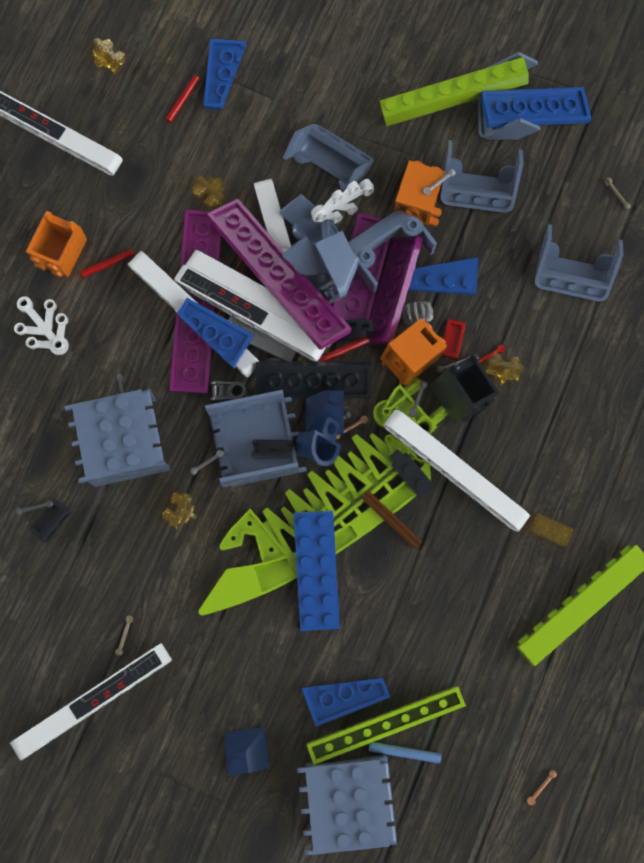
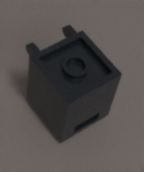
M476 353L468 359L446 369L430 385L454 424L459 421L464 423L471 419L474 414L479 415L487 407L495 403L494 398L500 394L479 363V355Z

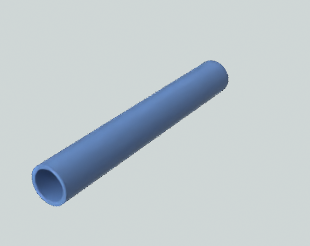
M378 742L369 743V752L439 764L441 762V753Z

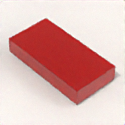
M447 319L443 336L447 347L442 353V357L458 359L466 323Z

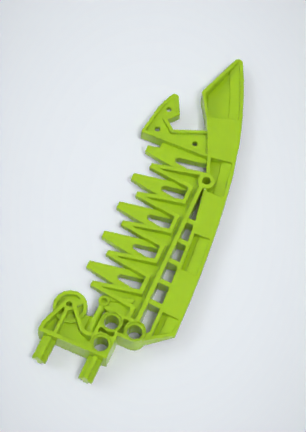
M416 377L404 388L401 385L397 386L388 400H382L374 407L373 419L380 427H384L383 425L394 410H399L416 424H426L428 426L427 432L431 434L436 430V425L448 413L443 406H440L430 416H427L418 405L416 416H409V411L415 403L411 396L420 389V383L422 382ZM372 433L369 437L376 449L357 434L354 435L352 440L366 464L351 451L347 455L355 469L338 456L333 463L343 481L330 470L325 472L333 487L313 471L308 473L307 475L322 501L307 488L303 492L311 506L290 489L285 492L295 512L333 510L334 528L338 524L342 527L334 532L336 554L385 521L371 507L363 513L358 509L365 503L361 497L366 491H370L374 495L381 488H384L388 494L379 501L393 514L417 496L405 481L394 490L388 485V482L397 475L400 477L391 466L394 462L389 458L397 449L402 454L406 452L415 463L423 464L420 469L431 481L430 464L424 459H419L414 451L397 440L392 434L386 435L383 442ZM373 455L387 469L379 474L370 456ZM348 474H352L365 485L358 493L351 483ZM329 492L344 505L335 511L325 494ZM285 507L281 508L289 525L268 508L262 511L267 519L266 522L262 523L254 512L249 509L229 530L219 546L220 549L228 550L240 547L243 544L244 534L256 537L262 563L226 569L199 609L200 615H207L239 605L273 591L297 578L296 552L292 553L281 534V530L284 529L295 538L294 515ZM354 512L357 517L348 524H345L343 520Z

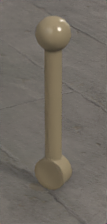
M606 178L604 180L605 185L610 186L624 204V209H630L631 204L626 202L612 184V179Z
M130 615L126 617L127 623L121 638V642L119 648H117L115 651V654L117 656H121L123 654L122 648L129 630L130 623L134 621V618Z

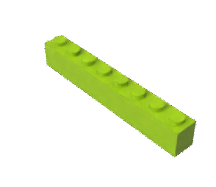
M524 57L380 100L386 126L480 99L479 95L482 91L509 90L528 84L529 73Z
M628 545L621 550V556L618 559H611L606 564L607 568L603 572L600 570L591 577L592 581L588 585L584 583L576 590L578 594L573 598L571 596L566 598L562 602L564 605L559 610L554 609L547 615L549 618L544 623L542 621L533 627L534 632L528 636L526 634L518 641L519 645L516 648L531 666H536L644 571V553L637 545L631 547Z
M454 686L308 742L307 747L315 765L460 709L466 705L459 687Z

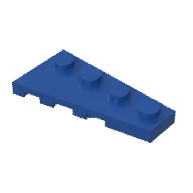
M210 39L204 109L223 110L245 51L246 41Z
M478 257L415 268L408 291L476 295Z
M186 298L177 313L233 369L237 366L254 337L253 334L189 298Z
M383 678L302 688L315 726L390 698Z

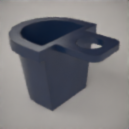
M326 417L321 433L317 430L299 432L295 445L298 456L311 460L320 466H328L335 462L341 445L335 442L340 424L334 419ZM330 423L334 427L332 434H329L327 430Z

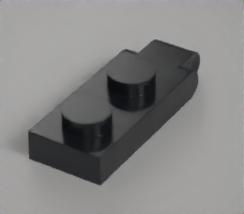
M366 318L345 320L352 328L351 333L336 342L366 338L368 334L374 333V321H367Z
M397 449L389 456L394 462L391 466L419 499L423 498L435 487L406 452L402 454Z

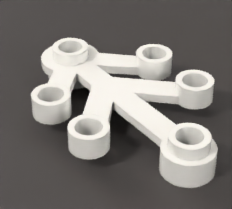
M365 179L359 184L356 181L351 182L343 193L341 190H336L324 206L322 204L318 205L311 211L313 221L322 222L325 219H331L334 224L340 222L343 216L339 211L333 213L332 211L335 209L343 210L349 215H353L358 210V207L354 203L349 204L348 202L360 195H371L374 192V185L369 179Z
M25 296L19 298L17 301L18 309L23 313H27L38 327L17 323L14 326V331L18 335H45L50 340L37 341L36 338L29 337L26 340L27 347L30 349H50L56 355L66 353L69 344L64 338L65 327L68 323V318L65 314L59 313L56 316V322L58 323L57 334L55 335L52 332L54 311L57 308L56 303L51 299L45 301L46 315L44 322L33 309V302L30 298ZM23 301H27L25 306H21ZM49 303H53L52 308H47ZM60 317H65L63 322H59ZM22 326L23 331L18 332V328ZM34 340L35 344L30 346V341ZM61 342V347L56 348V344Z

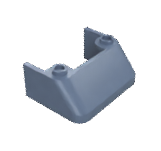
M517 52L489 67L524 57L528 70L538 65V61ZM478 99V132L480 137L487 140H518L540 130V126L522 118L502 127L487 128L481 100Z
M311 124L296 131L283 156L285 160L294 157L295 161L301 164L311 161L340 179V188L344 191L353 181L359 184L374 162L372 157L317 124Z
M449 140L444 165V176L448 174L450 169H454L456 174L442 182L441 201L450 206L502 213L510 212L515 205L524 164L523 150L519 149L516 166H504L499 171L498 178L462 173V162L456 158H451L452 140Z
M300 194L279 211V214L292 224V234L299 240L285 251L282 257L291 263L300 274H329L314 244L339 231L330 219L314 222L311 211L315 206Z
M402 210L391 213L348 242L352 251L359 259L356 272L372 294L376 292L378 282L367 268L375 262V253L373 252L375 248L403 230L408 236L418 235L423 238L422 244L430 255L435 251L437 242L422 222Z
M548 224L535 275L536 286L540 289L589 300H606L624 256L623 240L618 241L614 255L602 254L597 257L595 264L592 265L558 257L560 249L556 243L551 242L552 225Z
M343 231L314 244L329 274L305 275L330 304L346 296L359 263V259L352 251Z

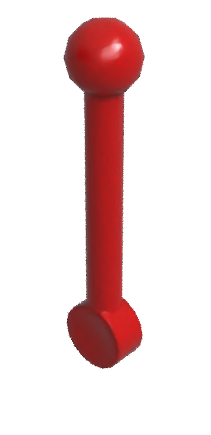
M499 345L496 350L480 358L479 363L498 352L503 353L505 346Z

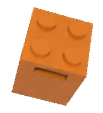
M409 160L395 201L394 212L402 210L418 218L422 224L437 226L439 220L432 217V215L439 217L442 213L441 209L435 207L442 183L432 189L427 196L423 194V189L432 186L444 177L445 171L436 166H426L420 161Z
M46 211L26 253L38 269L43 271L48 269L57 277L61 278L64 276L69 278L87 238L81 227L76 225L75 222L66 221Z
M421 318L387 345L380 358L382 360L381 364L387 366L400 380L399 384L401 386H406L434 364L442 355L447 345L444 339L432 330L431 325Z

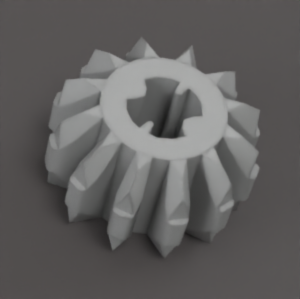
M426 301L408 303L403 306L401 312V319H403V324L413 325L421 318L425 322H430L433 319V308L431 303Z

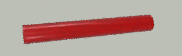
M194 75L165 118L167 122L172 123L199 82L200 78Z
M129 249L80 272L83 278L88 277L134 256L132 249Z
M367 336L366 338L355 340L321 356L318 361H330L369 343Z

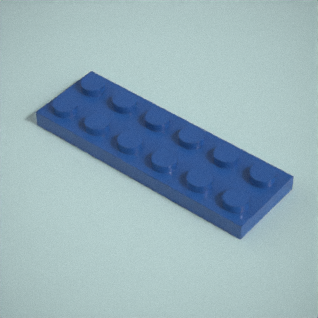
M584 87L482 91L479 95L487 128L502 127L520 118L536 125L589 123L592 119Z
M333 510L295 512L294 528L300 631L340 629Z

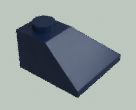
M322 391L305 399V432L317 430L321 433L325 418L330 417L340 424L337 435H344V391ZM331 423L327 428L329 434H332L334 430Z
M264 727L225 732L228 776L270 768Z

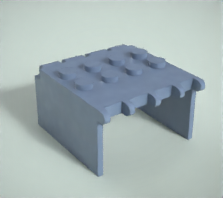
M140 389L65 406V411L73 410L75 422L68 423V428L76 427L78 441L71 442L72 447H80L82 460L75 461V465H83L85 477L78 479L79 483L88 482L94 487L170 471L169 465L164 461L162 448H154L153 446L160 444L158 428L150 429V426L157 425L154 409L146 410L147 407L153 406L152 402L156 401L150 389L144 391Z
M283 390L205 406L210 417L212 431L220 430V432L213 434L216 449L224 448V457L218 458L220 468H228L220 471L222 478L219 479L223 488L307 471L306 467L299 468L296 458L298 454L294 449V444L293 459H254L252 457V451L254 450L253 440H293L292 438L298 437L299 432L291 433L288 420L296 418L295 413L287 414L285 403L291 402L292 398H284Z
M385 754L327 760L315 765L313 762H308L305 767L297 768V773L306 772L307 786L299 787V792H308L309 808L301 809V814L310 813L311 829L304 830L303 835H312L313 849L305 850V855L381 848L397 844L395 825H387V822L395 821L393 804H384V801L392 800L390 782H382V779L390 778L388 758Z

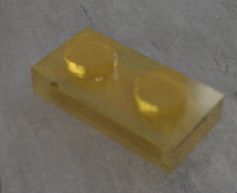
M537 513L529 532L560 546L567 547L574 529Z

